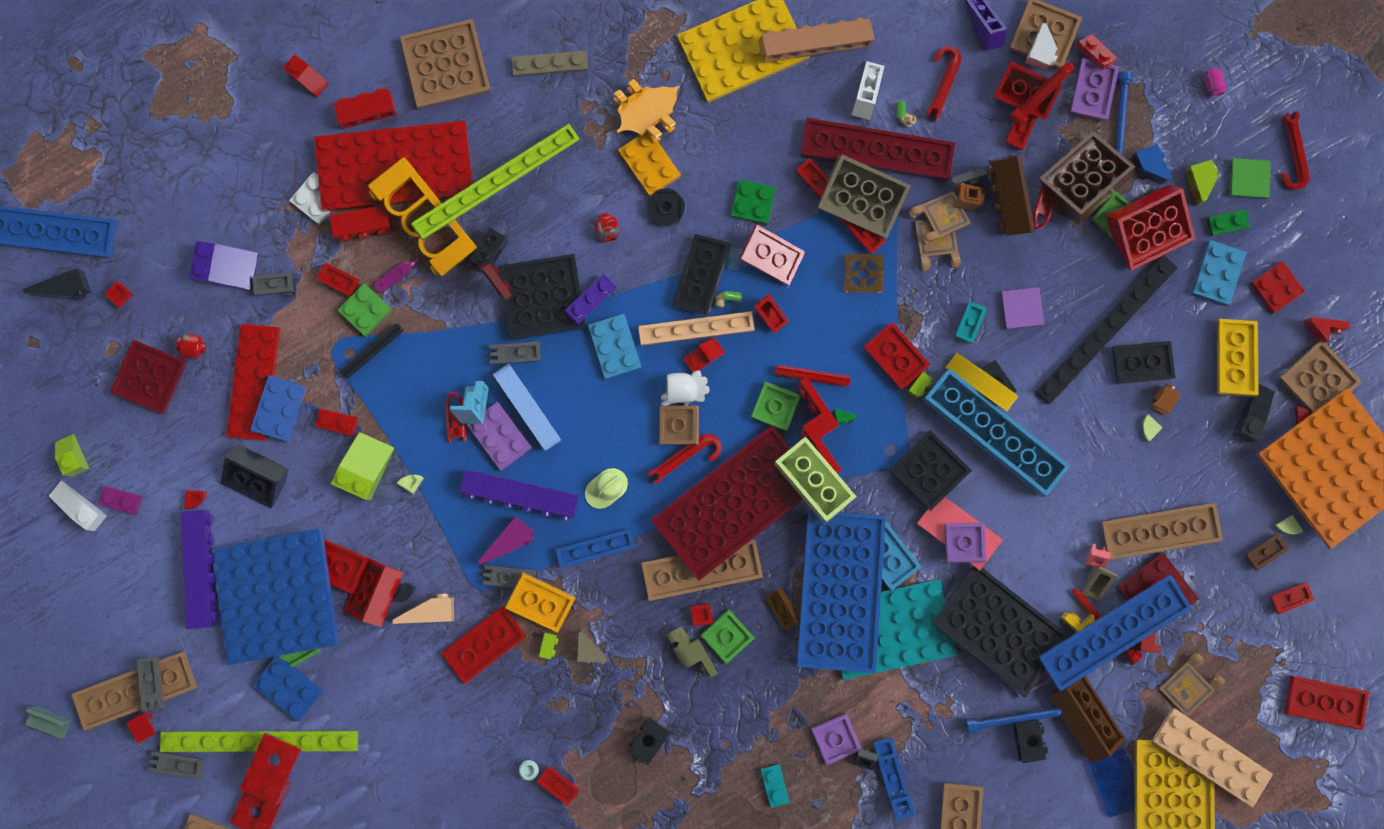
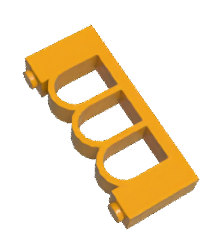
M405 157L368 185L371 189L369 193L375 201L379 199L381 202H385L389 212L395 216L402 217L401 222L404 231L412 237L419 238L421 252L427 257L433 258L429 261L432 264L430 269L436 276L440 274L444 277L475 252L477 246L456 220L449 223V225L459 238L438 254L429 253L424 245L425 239L421 240L417 233L410 231L407 221L413 212L428 200L435 208L442 203ZM410 180H413L425 195L403 212L393 210L390 202L392 195Z

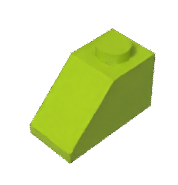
M1212 160L1192 165L1185 170L1196 206L1201 205L1207 200L1218 179V169Z
M74 434L55 442V459L63 476L73 477L89 469Z

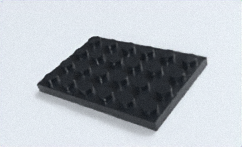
M973 566L931 622V625L1022 697H1027L1045 670L1038 656L1068 637V634L984 568L978 571Z

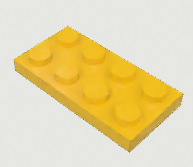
M1217 320V394L1258 396V321Z

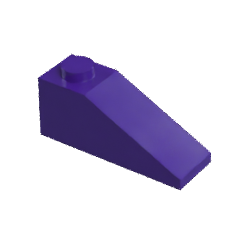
M964 0L977 37L984 48L988 51L1004 46L1007 28L987 0Z

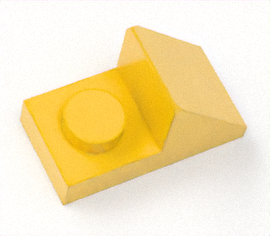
M1064 612L1060 619L1076 633L1094 622L1095 616L1094 614H1089L1080 623L1081 619L1075 613Z

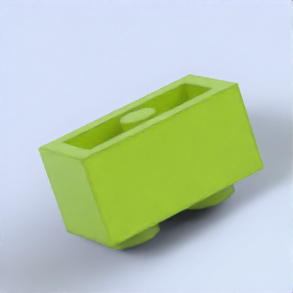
M922 372L907 392L916 399L922 397L925 394V388L931 386L933 378Z
M545 632L539 657L550 660L552 657H555L556 650H554V647L558 644L559 640L557 635Z

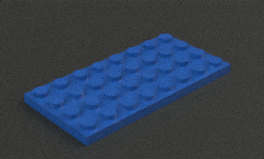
M808 510L797 667L876 673L886 516L838 513L824 524L813 510Z

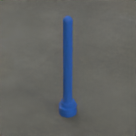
M1128 71L1118 72L1117 81L1120 85L1115 150L1122 156L1128 86L1133 81V73Z
M1055 708L982 721L969 718L966 719L969 735L977 734V731H981L980 729L1060 716L1061 710Z

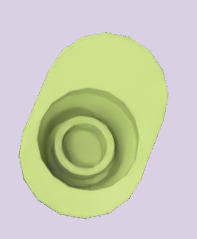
M612 468L603 471L595 477L585 490V498L588 504L594 508L601 509L610 506L626 492L628 486L625 474L618 469Z

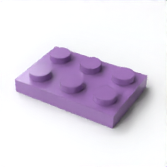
M1082 58L1070 114L1106 122L1109 118L1119 66L1111 65L1101 70L1090 59Z
M499 402L485 411L483 424H467L501 471L532 449Z

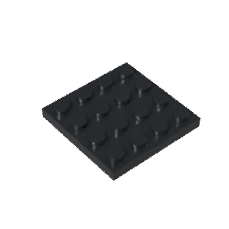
M575 254L499 265L501 279L505 280L511 287L509 292L512 296L506 300L504 299L511 341L586 329L585 319L576 326L564 313L581 296Z

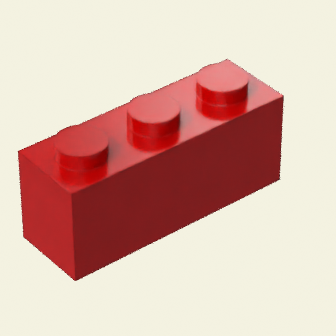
M379 88L369 94L360 93L357 97L350 99L347 97L341 98L338 102L334 103L338 122L343 130L397 116L393 95L389 88Z
M385 205L329 215L333 238L340 243L350 242L352 238L367 239L370 237L369 235L374 234L384 236L388 232L393 231L390 212Z

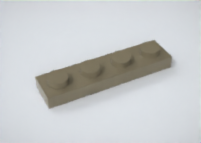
M587 51L512 57L513 76L523 77L588 71Z

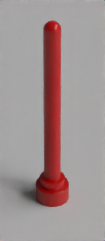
M1075 588L1072 590V594L1090 614H1094L1095 620L1102 617L1079 589ZM1134 648L1124 651L1125 660L1130 665L1135 664L1143 656Z

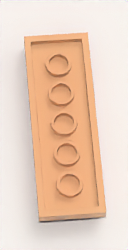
M1171 708L1152 739V742L1252 808L1273 775L1175 708Z

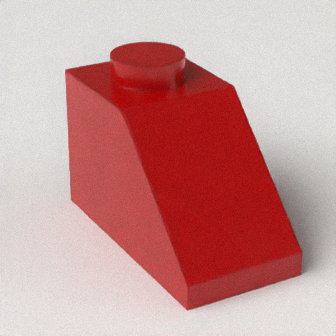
M295 54L283 67V70L289 77L316 97L329 84L309 64Z

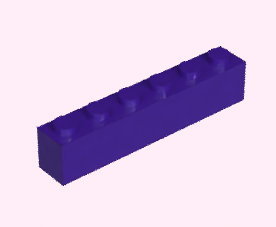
M466 469L460 492L464 493L465 498L475 500L476 496L483 498V502L494 504L495 501L502 502L501 506L513 508V505L521 506L520 510L532 512V509L540 510L539 514L551 516V513L558 514L559 519L567 521L570 520V517L575 518L580 497L573 493Z
M209 510L181 512L186 629L216 627L218 621V613L215 611L217 594L214 591V584L216 583L213 572L214 553L211 552L212 545L214 544V535L211 533L213 516Z

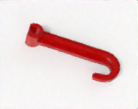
M951 46L941 48L934 59L935 62H938L944 53L951 55L932 105L928 108L926 117L929 119L932 113L936 114L934 122L940 119L941 110L961 65V53L958 49Z
M1067 62L1061 66L1020 108L1018 107L1014 110L1010 117L1021 127L1029 119L1028 116L1074 70V64Z
M1298 111L1293 112L1291 115L1287 112L1282 116V123L1287 129L1297 174V183H1291L1285 172L1281 174L1284 185L1291 190L1304 188L1310 179L1298 124L1300 118Z
M704 434L699 437V445L686 446L655 470H651L647 476L650 477L656 473L658 478L652 483H659L663 477L709 444H714L716 447L715 452L709 457V461H713L721 452V442L715 435Z

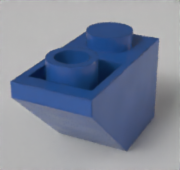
M1158 144L1136 151L1131 156L1139 175L1162 185L1171 179V170L1166 166L1164 153L1158 147Z

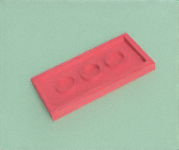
M945 497L931 512L927 510L917 525L946 546L945 524L980 522ZM985 527L986 562L1003 541V539L987 527ZM986 562L969 564L980 571Z

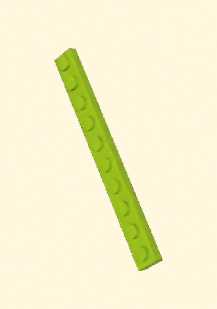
M567 124L411 223L412 227L421 240H424L580 140L570 124Z
M163 731L160 737V752H256L264 733L302 748L301 751H358V731Z

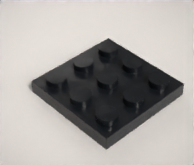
M931 430L889 470L930 512L972 472Z

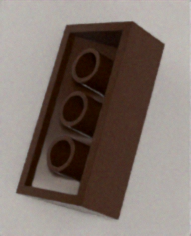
M1008 155L988 160L987 172L992 178L990 188L996 199L994 209L996 214L999 215V231L1002 232V235L1006 236L1035 232L1021 156Z
M1086 676L1062 691H1058L1056 688L1049 696L1053 705L1061 710L1063 721L1068 725L1074 738L1078 741L1091 763L1111 757L1126 739Z

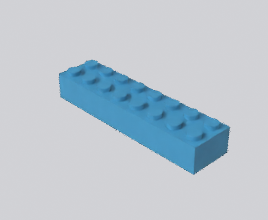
M950 368L943 373L922 399L925 404L1041 497L1047 496L1071 467Z

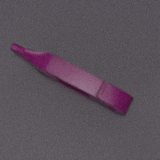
M418 257L413 261L399 264L384 275L383 278L375 282V289L383 293L410 274L414 264L419 261Z

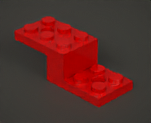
M805 377L798 383L799 389H797V392L801 395L802 399L806 398L809 402V410L813 415L817 414V417L802 426L799 435L801 439L806 437L838 474L842 470L821 438L836 429L839 424L811 382Z
M264 733L239 788L243 793L230 820V824L241 829L272 828L292 783L288 779L302 748ZM272 754L279 756L280 762L278 765H273L270 762ZM256 806L261 809L260 817L253 816V807Z

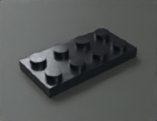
M698 234L694 235L672 302L673 307L709 316L732 246L731 243Z

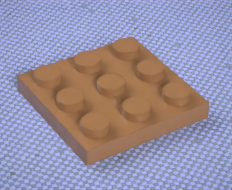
M1028 0L1009 50L1028 57L1038 30L1045 23L1057 47L1055 55L1058 57L1053 67L1059 69L1066 61L1083 17L1040 0Z
M1319 340L1278 378L1312 413L1344 389L1349 388L1352 392L1362 382L1323 340Z

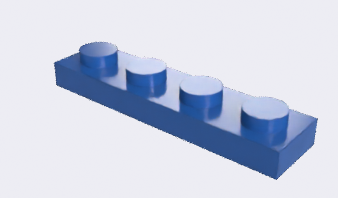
M631 529L555 550L560 568L632 549L635 548Z

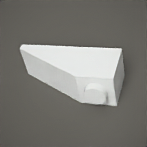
M866 61L852 112L853 116L870 120L884 66Z
M60 481L49 495L72 520L85 530L95 531L107 516L63 481Z

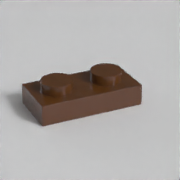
M1275 533L1244 555L1253 569L1258 571L1288 551L1289 548L1280 535Z
M782 587L765 596L784 630L800 622L799 616Z

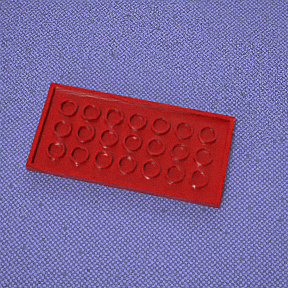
M465 120L314 136L321 210L323 212L385 205V202H381L379 199L375 201L369 193L371 189L368 185L403 157L407 159L438 199L452 198L473 184ZM410 180L392 195L390 202L391 204L417 202L425 194L413 180Z

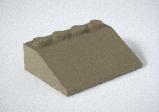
M839 154L818 208L887 238L911 185Z

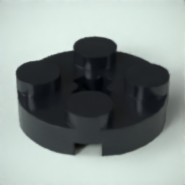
M659 189L648 200V215L653 223L662 227L678 224L684 216V200L673 189ZM664 203H668V206L672 208L668 212H664L661 207L664 206Z

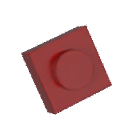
M117 281L105 293L119 308L134 295L120 281Z
M710 604L691 607L694 626L713 623Z

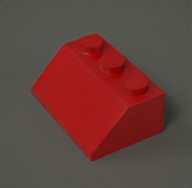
M1010 61L994 97L1020 108L1049 78ZM1060 84L1031 114L1046 120L1063 85Z
M370 558L355 594H349L343 611L362 622L381 627L404 572Z

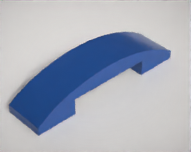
M893 738L873 742L875 752L878 754V764L895 819L900 820L914 816L915 812L900 768Z

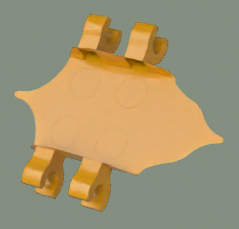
M633 79L628 83L629 87L627 88L632 96L627 98L620 89L613 94L615 96L613 101L620 105L618 112L622 119L621 127L617 132L632 130L640 135L647 132L651 141L656 144L661 140L659 136L662 135L655 127L657 123L661 122L668 133L675 129L673 126L676 123L668 115L673 113L672 109L677 99L676 93L679 86L674 88H641Z

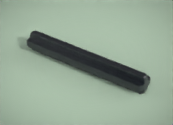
M398 323L394 324L340 371L343 377L346 379L350 378L404 331Z

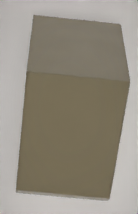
M1092 566L1082 594L1100 601L1117 578V574L1100 566Z
M581 631L578 635L577 662L605 663L608 661V657L584 631Z

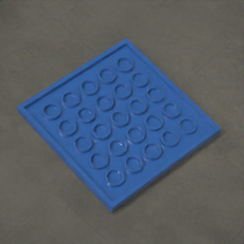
M322 528L211 550L214 553L213 566L227 665L339 645Z

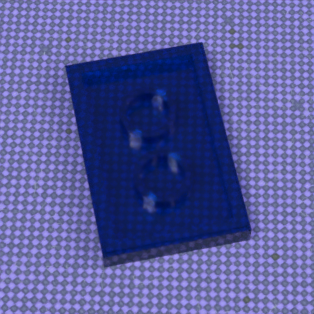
M1126 748L1118 749L1111 757L1095 763H1091L1088 760L1108 817L1111 818L1135 809V772Z

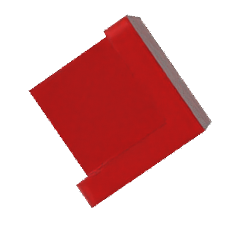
M1156 633L1135 644L1134 649L1143 652L1160 653V645H1155Z
M151 711L145 712L127 723L138 744L148 740L147 738L156 733L150 722L154 718Z

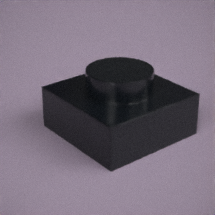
M859 749L854 758L853 765L872 770L877 762L878 754L872 753L870 750Z

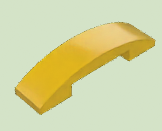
M958 353L954 355L945 367L946 369L950 368L974 389L1005 411H1008L1019 397Z

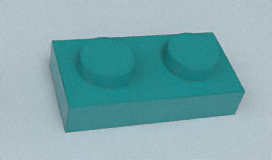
M969 301L954 337L973 344L987 308Z
M780 764L761 768L770 807L774 808L790 803Z

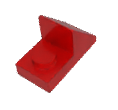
M767 294L754 306L755 313L763 319L774 334L789 322L770 294Z
M1310 317L1304 320V324L1317 341L1323 340L1325 343L1329 342L1330 334H1342L1343 331L1350 328V322L1317 317Z
M712 338L699 345L698 349L687 355L683 360L693 373L697 370L701 371L724 355L725 352L717 340Z

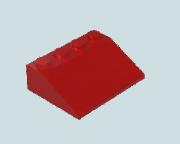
M1171 184L1106 215L1110 233L1131 271L1195 240L1184 190Z

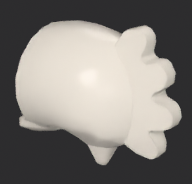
M699 370L693 372L692 375L686 373L668 374L666 376V393L661 396V400L664 401L662 406L679 402L684 403V406H688L693 401L703 402L705 400L704 395L710 391L709 387L706 386L707 378L701 377Z

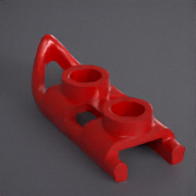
M1042 184L1034 208V229H1039L1048 223L1055 205V200ZM1048 198L1052 199L1051 205H1047ZM1038 215L1046 216L1047 218L1040 225L1036 224Z
M450 392L445 404L448 443H452L451 438H463V442H466L465 423H462V426H458V419L449 408L452 396L458 399L460 406H463V401L457 393ZM450 419H452L453 421L452 427L450 425Z

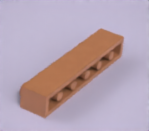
M860 17L848 22L840 20L834 24L821 23L814 27L805 25L793 30L792 28H786L780 32L766 31L761 35L758 43L763 63L870 47L875 38L870 18L863 19Z

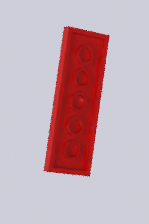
M251 324L240 325L226 434L228 438L267 441L266 435L250 431L268 376L275 377L281 329L279 327Z

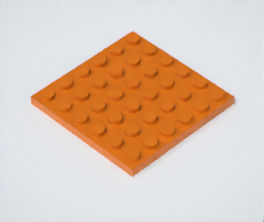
M1349 388L1341 391L1256 454L1328 549H1332L1384 509V434Z

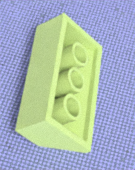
M806 437L775 461L777 469L824 524L856 498V495Z

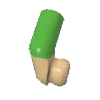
M898 101L897 119L905 126L911 127L916 123V117L906 112L905 101Z
M724 291L715 296L714 306L722 308L724 307V301L727 300L740 302L742 294L741 292Z

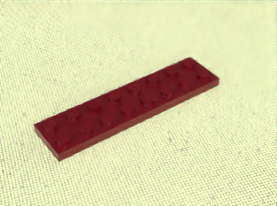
M807 117L800 156L836 162L839 154H842L871 168L949 181L956 142Z

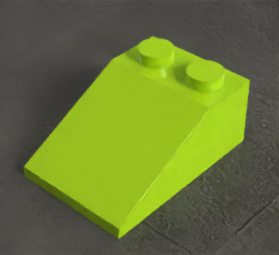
M359 432L339 465L331 484L365 500H371L395 448Z

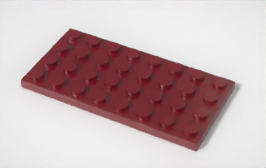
M773 426L765 430L651 519L652 523L698 581L702 580L803 500L775 466V461L791 448Z

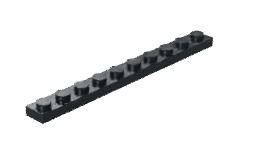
M1163 255L1035 392L1048 404H1051L1178 267Z

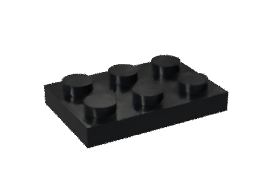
M1171 341L1112 347L1117 384L1176 378Z

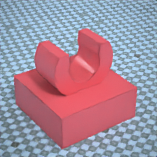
M1093 544L1085 558V564L1105 568L1110 560L1111 553L1107 552L1105 546L1098 550L1096 549V544Z

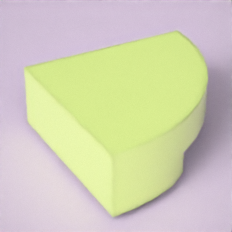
M1149 414L1145 416L1142 423L1143 435L1149 442L1163 427Z
M408 475L401 478L397 484L414 494L424 477Z
M1293 515L1275 524L1279 531L1286 534H1299L1303 532Z

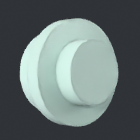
M532 760L524 761L519 767V774L525 780H533L538 775V765Z

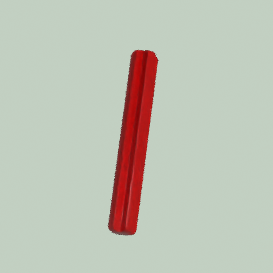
M777 365L775 375L795 379L807 377L809 381L848 387L851 381L850 376Z

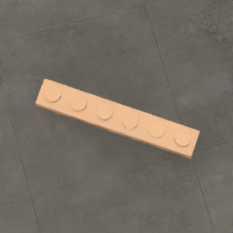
M752 311L638 326L641 346L754 331Z

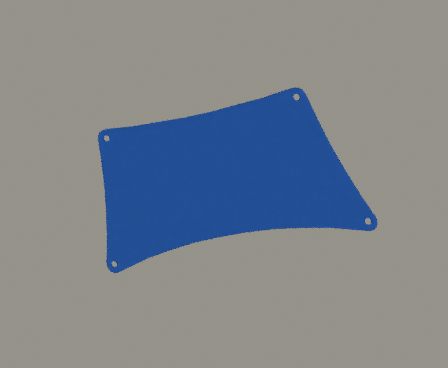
M825 210L776 233L775 235L805 251L788 286L739 260L743 249L729 254L716 295L724 291L741 292L742 298L740 302L724 301V307L722 308L715 307V301H713L709 316L672 306L682 274L679 273L647 285L607 296L585 318L586 329L511 341L508 322L503 320L431 332L403 333L346 380L371 412L411 475L424 477L419 488L446 535L468 581L478 590L496 589L502 586L482 584V580H490V578H482L480 571L484 564H480L478 561L515 517H518L535 532L533 534L535 538L528 546L524 545L522 548L485 563L486 565L534 569L538 572L559 563L555 549L631 529L632 537L657 529L651 521L652 518L771 427L769 424L751 418L765 381L799 394L797 392V389H799L797 385L802 379L775 375L777 365L850 376L851 381L848 387L810 381L830 412L836 408L854 414L857 417L852 423L839 425L821 438L842 470L838 473L840 478L892 468L910 449L903 389L900 390L863 347L890 323L893 322L898 327L897 237L899 213L888 237H883L886 242L872 255L834 214ZM767 294H770L789 321L775 334L754 310V306ZM752 311L753 332L641 346L638 326ZM625 314L642 368L605 380L588 325ZM381 335L353 336L339 339L332 350V358L337 369L341 371L351 362L344 358L345 350L348 348L354 349L357 357ZM715 338L725 354L700 371L701 377L707 378L706 386L709 387L710 391L704 395L705 400L703 402L693 401L688 406H699V437L704 434L715 435L721 442V452L716 459L709 461V457L716 450L714 444H709L663 477L659 483H652L658 478V475L654 473L648 477V473L688 446L660 445V406L664 402L661 400V396L666 393V376L671 373L692 375V371L683 358L698 349L699 345ZM540 341L541 361L511 363L510 366L561 439L560 442L545 451L494 377L493 374L507 364L489 365V360H497V357H489V353L496 352V350H489L488 345ZM476 381H483L489 388L485 411L499 402L532 449L501 471L467 426L468 423H465L467 441L463 442V438H451L452 443H448L445 404L450 392L457 393L463 401L465 388L467 386H475ZM455 396L451 397L449 408L450 406H460ZM800 397L787 432L774 427L790 448L802 440L799 435L801 427L817 417V414L813 415L809 410V402L806 398L802 399ZM673 403L667 406H684V403ZM450 419V425H451V427L453 426V421H452V419ZM458 420V426H462V423ZM887 444H894L897 451L895 455L888 456L885 454L884 448ZM615 468L622 471L627 478L628 486L626 492L610 506L601 509L594 508L588 504L585 498V490L595 477L607 469ZM465 469L577 494L580 497L575 518L570 517V520L567 521L559 519L558 514L551 513V516L539 514L540 510L532 509V512L520 510L521 506L513 505V508L501 506L502 502L495 501L492 504L483 502V498L476 496L475 500L465 498L464 493L460 492Z

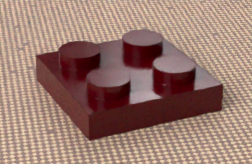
M483 262L478 266L501 298L506 300L512 296L509 292L511 287L505 280H500L498 277L500 272L494 264Z

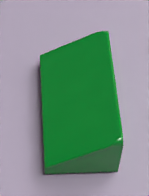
M836 408L831 411L839 425L852 423L857 418L854 414Z

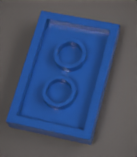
M269 375L250 431L289 442L307 387Z
M279 656L272 660L253 685L297 722L303 719L324 691L297 668L291 667L290 663L286 660L284 661Z

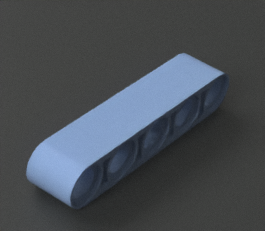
M510 364L493 374L544 450L546 451L560 442V437Z

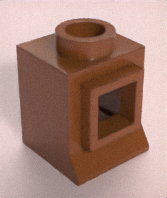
M961 182L955 189V193L959 194V198L954 203V207L976 211L984 202L985 195L982 194V187L966 185Z
M1165 384L1164 387L1156 390L1152 398L1153 403L1149 404L1148 407L1163 415H1166V413L1170 414L1181 393L1177 392L1174 386Z

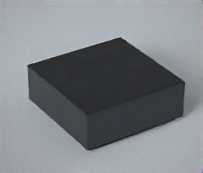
M408 583L396 599L400 603L406 602L416 590V586Z

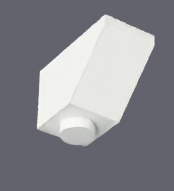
M1043 23L1039 28L1025 62L1044 71H1047L1050 66L1053 67L1058 57L1055 55L1057 47L1047 24Z

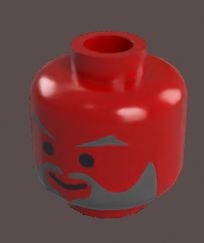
M609 213L598 215V219L593 224L596 237L599 240H603L604 243L616 240L620 234L617 218L609 216Z
M185 333L182 337H178L176 351L179 352L181 357L197 360L201 354H205L206 343H203V338L200 335Z

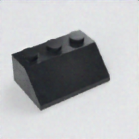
M236 444L225 456L220 483L272 508L286 483L289 469L240 444Z

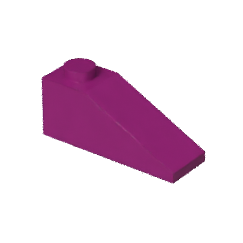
M515 517L478 563H488L522 548L524 545L528 546L535 538L533 536L535 532L518 517Z

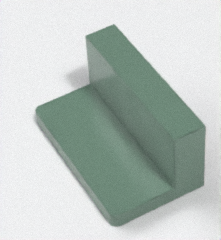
M39 706L27 707L26 712L30 713L25 725L60 739L65 738L72 719Z

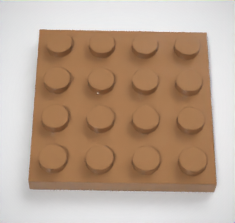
M473 19L400 36L418 109L491 92Z

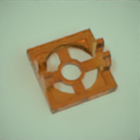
M845 254L844 292L883 293L885 277L883 273L885 269L883 255ZM861 260V267L857 271L851 270L853 263ZM867 260L871 261L878 271H870L867 267ZM866 269L869 273L868 278L861 279L858 276V271ZM851 277H857L860 281V287L852 282ZM870 277H878L873 285L866 287V281Z

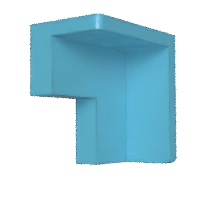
M476 381L475 386H467L465 388L463 406H450V411L460 423L483 424L489 388L483 381Z

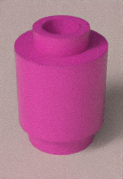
M1217 68L1207 70L1203 80L1208 94L1211 95V98L1225 94L1227 86L1222 70H1217Z

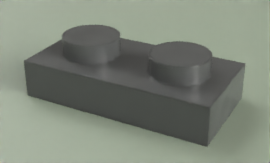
M291 272L252 276L255 296L294 292L293 275Z

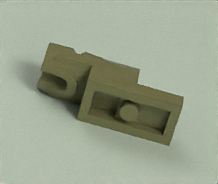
M682 626L665 635L669 643L679 642L673 650L682 665L689 668L702 661L703 663L700 667L705 675L709 674L713 677L718 674L699 639L691 642V637L683 630Z

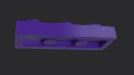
M603 274L564 311L565 315L577 326L617 287Z

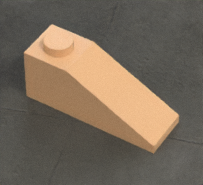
M437 594V598H431L393 619V624L454 621V597L448 598V594Z

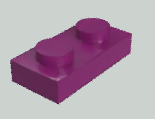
M103 486L98 505L138 515L143 496Z

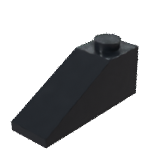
M78 268L23 289L24 293L31 296L75 300L84 299L87 294L92 293L85 272Z
M1258 383V396L1249 398L1233 431L1234 435L1248 442L1258 441L1266 425L1275 391Z

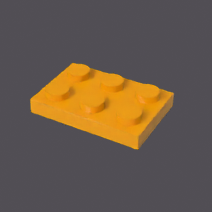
M647 132L618 149V152L649 197L656 193L657 190L665 188L681 177V174L659 142L654 144Z
M522 572L505 608L558 633L575 600V596Z

